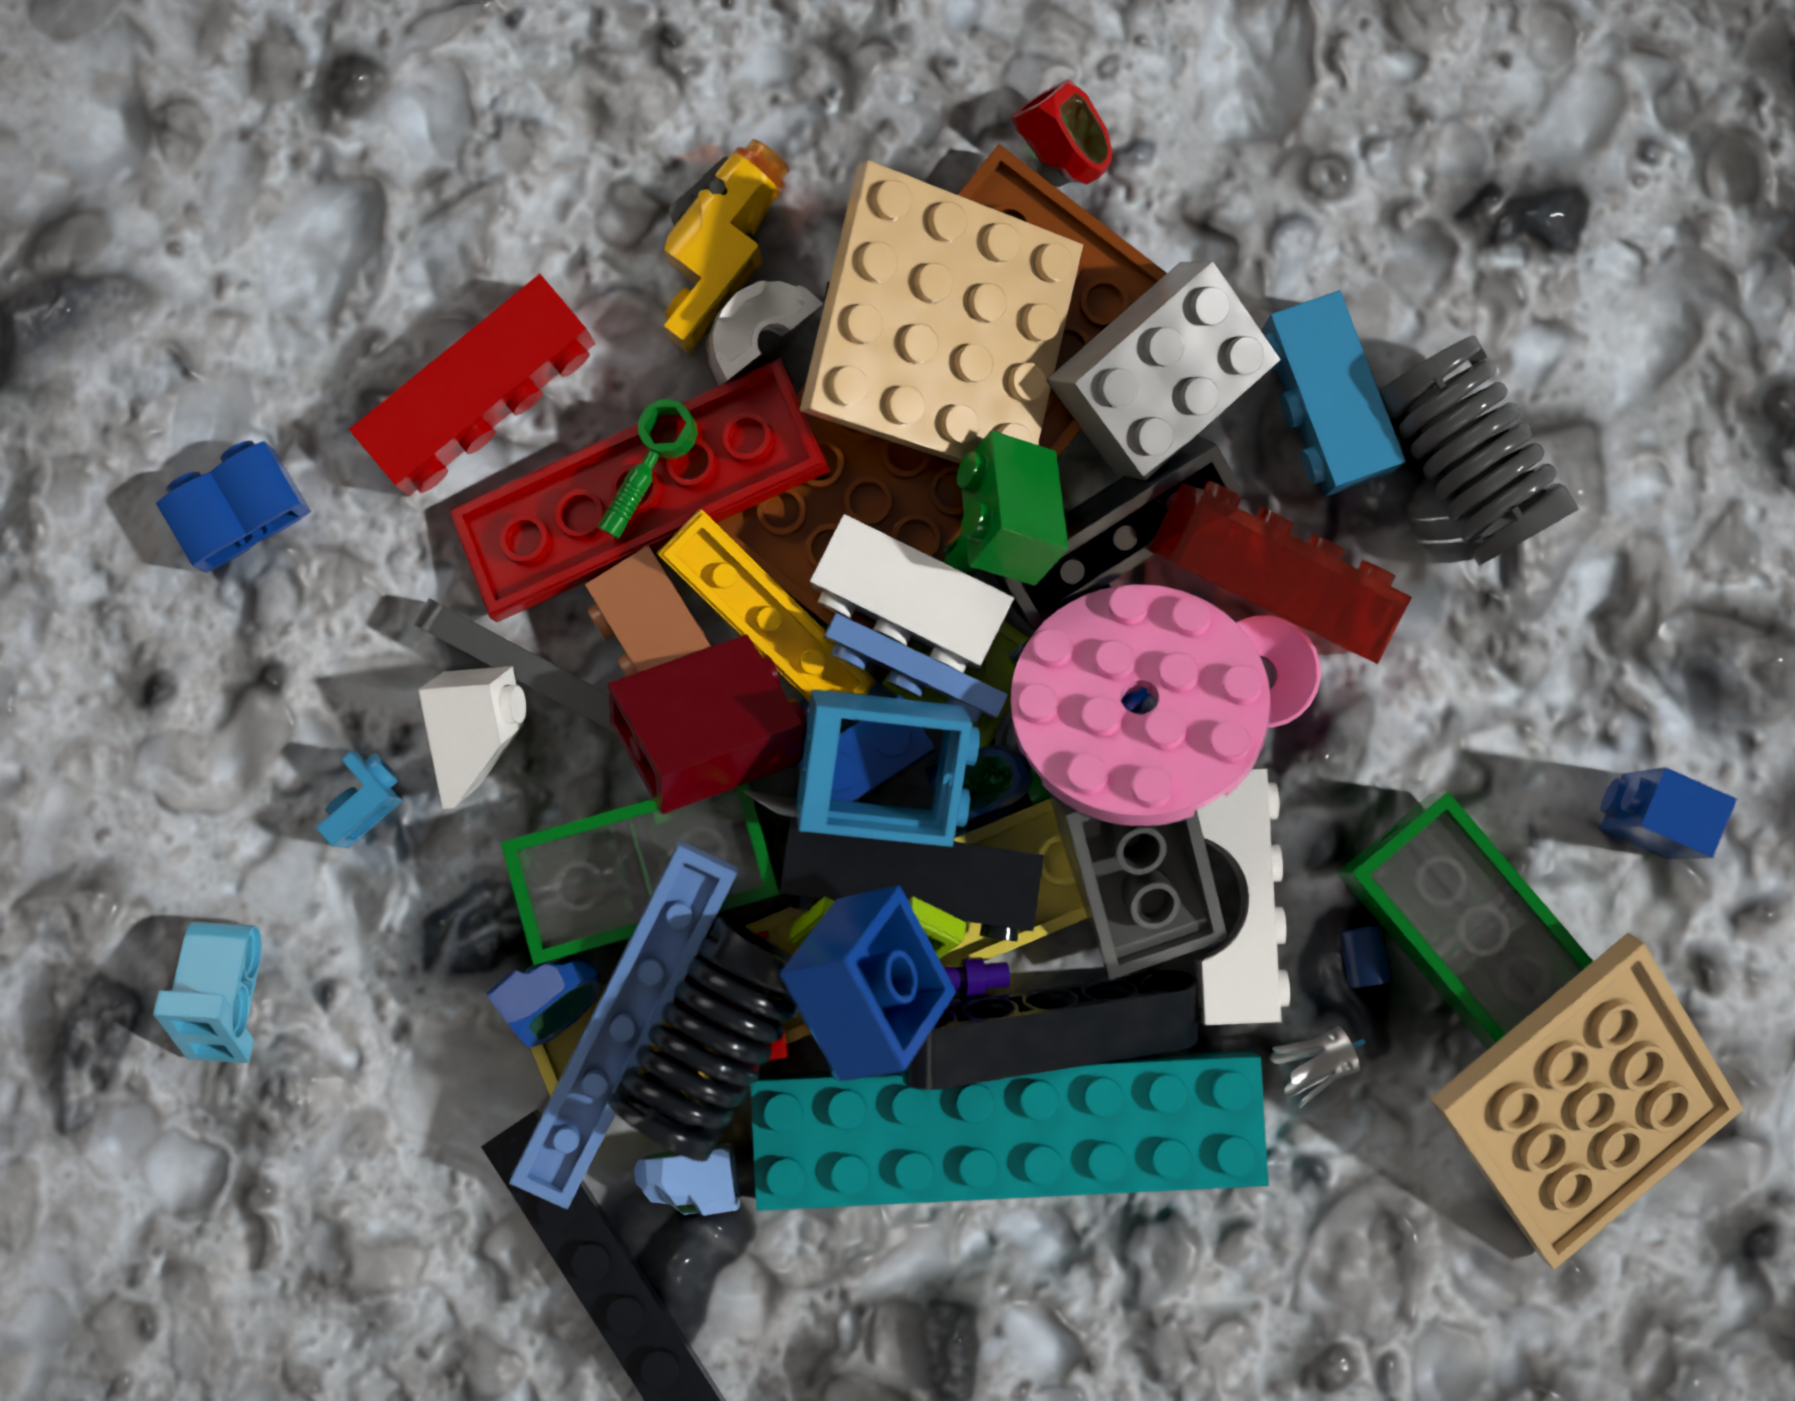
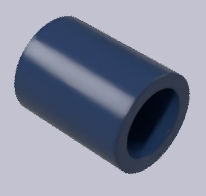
M1383 925L1366 926L1339 932L1349 988L1367 987L1393 981Z

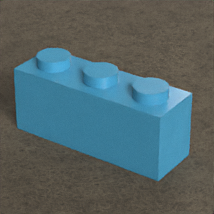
M1341 290L1271 314L1263 325L1261 332L1281 360L1269 371L1276 370L1284 390L1283 393L1279 394L1283 416L1290 428L1298 427L1306 448L1301 450L1300 456L1309 482L1312 485L1319 483L1323 496L1327 497L1389 475L1406 462Z

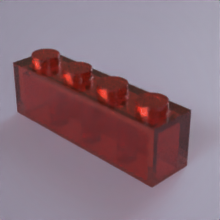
M1208 480L1204 490L1184 483L1181 484L1148 550L1149 552L1351 653L1376 664L1379 663L1412 599L1411 596L1391 586L1396 575L1365 560L1361 561L1358 569L1341 561L1346 550L1315 534H1311L1307 543L1294 537L1290 532L1295 523L1260 507L1256 516L1238 508L1243 497L1215 482Z

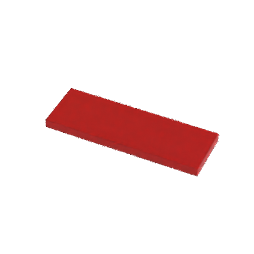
M781 358L681 403L689 410L697 423L698 436L695 444L687 454L679 458L668 460L658 458L652 468L653 481L644 493L642 500L636 507L634 514L631 516L619 539L609 536L598 529L597 526L609 505H611V501L614 500V496L622 486L629 470L640 464L649 450L638 434V423L448 510L489 618L496 623L588 582L648 545L653 552L662 548L699 509H702L717 523L830 472L806 414L799 411L801 402ZM662 415L650 435L656 444L674 443L686 423L681 415Z

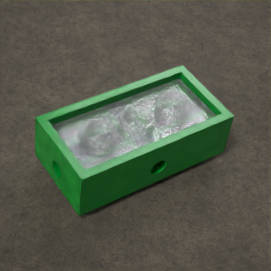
M748 782L664 815L660 813L654 800L649 799L500 842L533 965L546 963L631 938L679 840L738 867L737 875L718 913L783 895L779 893L781 882L758 801L744 792V790L755 792L753 782Z
M1448 791L1429 794L1337 872L1339 877L1379 924L1383 925L1384 930L1486 1050L1491 1048L1593 962L1579 943Z

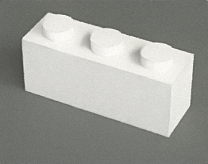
M845 514L810 580L812 589L821 594L817 601L819 605L848 619H851L854 611H857L877 621L873 631L907 646L910 638L933 649L930 658L964 673L967 666L979 672L1014 600V597Z

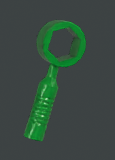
M672 399L657 400L649 404L641 413L638 421V434L649 450L642 462L629 470L622 486L617 491L614 500L611 501V505H609L597 526L598 529L615 539H619L644 493L652 483V468L658 458L667 460L679 458L687 454L695 444L698 436L697 423L689 410L679 401ZM662 415H681L686 423L674 443L656 444L650 435Z

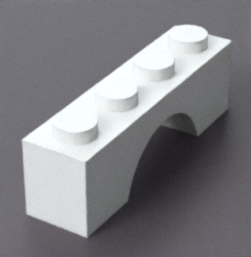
M1251 769L1247 777L1228 796L1223 794L1212 803L1197 810L1205 843L1218 851L1228 862L1234 872L1239 889L1238 913L1234 925L1227 935L1228 940L1221 942L1211 951L1194 959V976L1198 981V1022L1204 1025L1281 1022V1007H1288L1290 1004L1288 972L1286 969H1278L1277 944H1285L1286 917L1284 908L1282 906L1275 907L1274 882H1281L1283 877V858L1280 845L1271 844L1270 820L1278 819L1279 792L1276 782H1268L1267 769Z

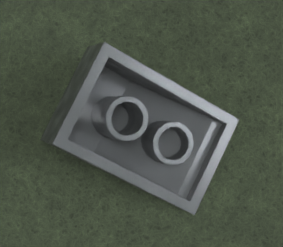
M1049 792L1060 837L1106 974L1110 980L1228 940L1197 810L1194 811V816L1177 822L1152 826H1129L1106 822L1083 814L1066 805Z

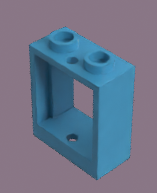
M812 689L795 807L799 831L953 847L956 826L965 827L968 819L970 793L969 789L962 788L966 765L974 766L977 760L980 740L979 728L972 727V721L963 706ZM842 718L944 729L931 810L830 800Z

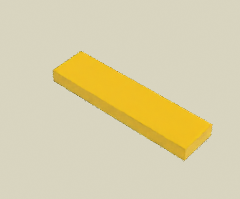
M699 509L656 553L741 636L747 634L761 656L767 654L772 659L777 671L809 702L812 689L866 695L877 683L865 669L856 668L830 655L834 644L822 639L826 631L702 509Z

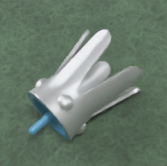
M1336 1026L1315 1039L1272 1047L1274 1052L1269 1055V1059L1273 1063L1281 1064L1314 1057L1291 1072V1081L1284 1088L1285 1095L1293 1097L1322 1082L1298 1104L1300 1109L1335 1079L1360 1071V1063L1355 1049L1365 1045L1366 1040L1361 1039L1351 1043L1344 1030L1340 1026Z

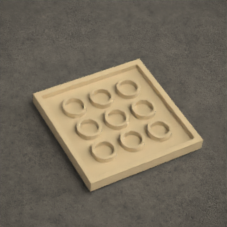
M867 160L858 164L799 411L959 464L968 452L974 451L990 430L1038 445L1051 386L1046 380L1055 372L1083 244L873 161Z
M1626 933L1430 1098L1432 1104L1538 1256L1553 1270L1565 1262L1744 1110L1645 943L1630 933Z

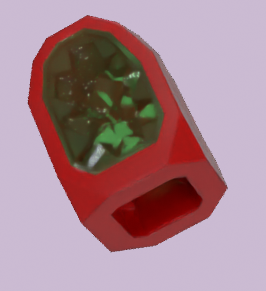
M1070 79L1043 91L1011 116L1016 131L1022 135L1038 160L1049 167L1056 168L1067 180L1088 185L1106 172L1112 160V147L1107 128L1088 95Z

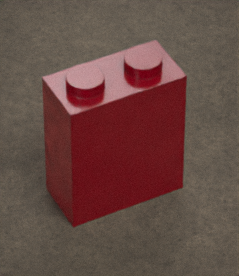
M747 634L608 683L610 724L662 815L801 763L802 737L806 734L807 728L804 711L796 699L788 700L780 687L778 672L772 659L767 654L761 656Z

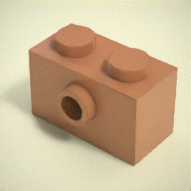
M649 545L585 584L596 604L587 609L593 622L606 640L616 635L626 652L617 658L626 676L712 647Z

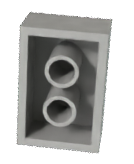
M1213 261L1179 262L1046 381L1115 475L1147 480L1281 359Z

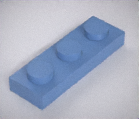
M838 613L832 617L822 638L834 644L830 655L862 670L865 669L869 660L891 671L887 682L921 697L925 687L947 697L945 704L963 706L973 723L978 722L981 714L989 718L998 717L1008 694Z

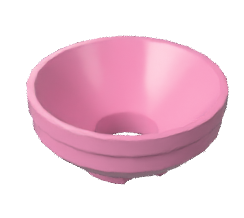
M1270 615L1252 616L1236 622L1248 635L1260 657L1271 664L1275 673L1274 684L1270 688V713L1267 728L1287 724L1301 716L1315 698L1321 679L1320 660L1310 638L1293 623Z

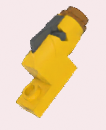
M752 139L745 148L737 147L730 157H723L669 207V214L674 227L667 236L664 252L669 264L695 284V287L692 290L685 287L673 298L666 309L665 317L668 320L663 326L670 341L688 355H690L709 331L713 318L736 292L745 286L763 263L759 244L746 234L749 232L754 236L769 206L784 189L783 179L790 170L780 156L756 139Z

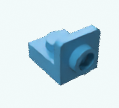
M350 750L341 758L363 787L360 790H357L355 787L345 790L326 807L325 811L329 816L316 829L332 847L350 848L404 801L403 797L393 787L399 781L398 776L376 753L368 758L363 753Z

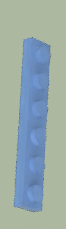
M679 840L512 1173L509 1184L568 1210L616 1115L610 1108L607 1100L622 1080V1075L626 1068L630 1066L640 1067V1064L636 1061V1052L643 1044L651 1045L649 1030L653 1024L663 1022L662 1009L666 1003L674 1000L675 987L678 982L684 980L690 962L694 960L737 875L738 867Z

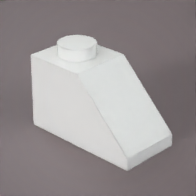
M513 666L444 671L418 689L442 809L455 808L480 786L524 726L526 699L522 688L516 685Z

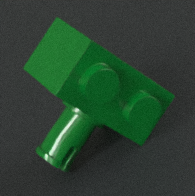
M990 430L974 451L968 452L960 463L957 473V484L962 489L964 510L962 532L944 549L943 554H946L944 561L947 565L971 577L980 569L1035 586L1069 549L1056 451Z

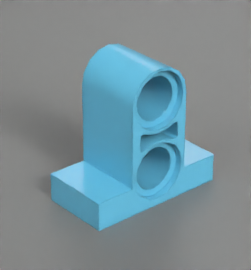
M192 922L187 928L172 991L159 990L153 1015L188 1060L250 1063L254 1039L246 1026L261 959L262 940L258 926Z

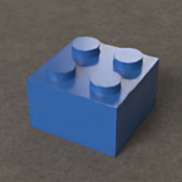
M900 885L836 899L780 972L791 997L795 1000L813 1032L821 1051L825 1054L840 1082L905 1071L956 993Z

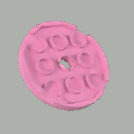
M1134 584L1115 586L1086 594L1071 601L1046 619L1029 639L1017 662L1011 686L1013 730L1021 754L1025 755L1031 767L1042 779V785L1066 805L1095 819L1129 826L1168 824L1194 816L1195 810L1212 803L1223 794L1228 796L1247 777L1258 759L1267 733L1270 713L1269 682L1263 661L1248 635L1233 619L1213 604L1195 595L1169 587ZM1144 687L1146 692L1156 699L1157 706L1151 712L1145 714H1135L1128 711L1121 701L1126 695L1140 691V688Z

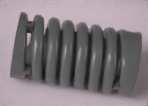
M1473 335L1443 349L1414 366L1383 387L1379 393L1390 418L1394 421H1402L1399 425L1401 437L1405 440H1415L1411 445V453L1414 459L1418 461L1427 460L1423 466V474L1426 479L1430 481L1440 480L1435 486V494L1438 499L1442 501L1452 500L1447 506V514L1450 519L1461 521L1469 518L1461 526L1460 536L1463 541L1469 543L1466 546L1477 565L1480 566L1576 512L1579 508L1566 486L1560 483L1549 485L1557 476V471L1553 465L1541 464L1528 470L1544 457L1545 451L1540 444L1531 443L1512 452L1532 436V429L1529 424L1518 423L1494 435L1519 417L1520 409L1517 404L1508 402L1478 417L1507 396L1508 389L1504 383L1495 382L1462 399L1493 376L1495 371L1492 362L1482 361L1487 358V355L1477 337ZM1469 360L1472 365L1471 367L1443 381L1445 376Z

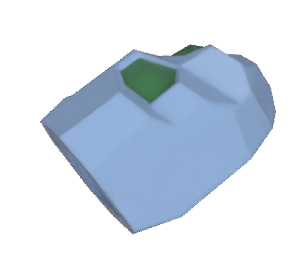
M732 1143L717 1144L708 1161L704 1162L691 1160L675 1152L666 1151L642 1156L634 1167L636 1185L642 1189L645 1196L652 1203L670 1204L684 1215L699 1213L703 1216L736 1211L740 1207L739 1181Z

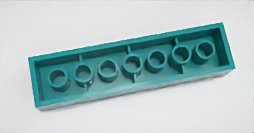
M1249 1050L1146 1055L937 1090H921L907 1086L903 1082L902 1072L841 1082L835 1081L830 1071L759 1074L755 1083L751 1084L756 1211L1269 1186L1261 1056Z

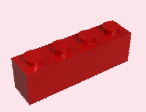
M539 273L348 430L397 488L408 496H411L417 490L419 493L427 492L445 478L448 473L446 466L464 451L467 454H472L484 447L496 433L493 427L511 413L515 416L520 415L534 406L543 394L541 388L558 374L561 377H566L578 370L589 358L590 353L587 350L594 346L595 342L587 328Z

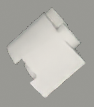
M758 281L736 292L713 318L705 341L708 364L719 386L761 354L757 341L761 331H770L782 337L821 307L823 303L807 288L799 285L796 287L782 281Z

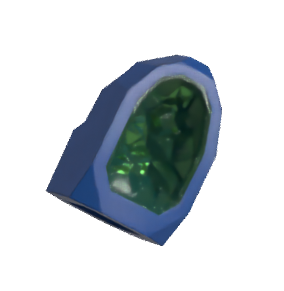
M569 956L552 964L540 963L531 965L523 972L512 970L491 988L486 995L527 1048H531L553 1040L576 1022L596 1001L602 989V977L589 961Z

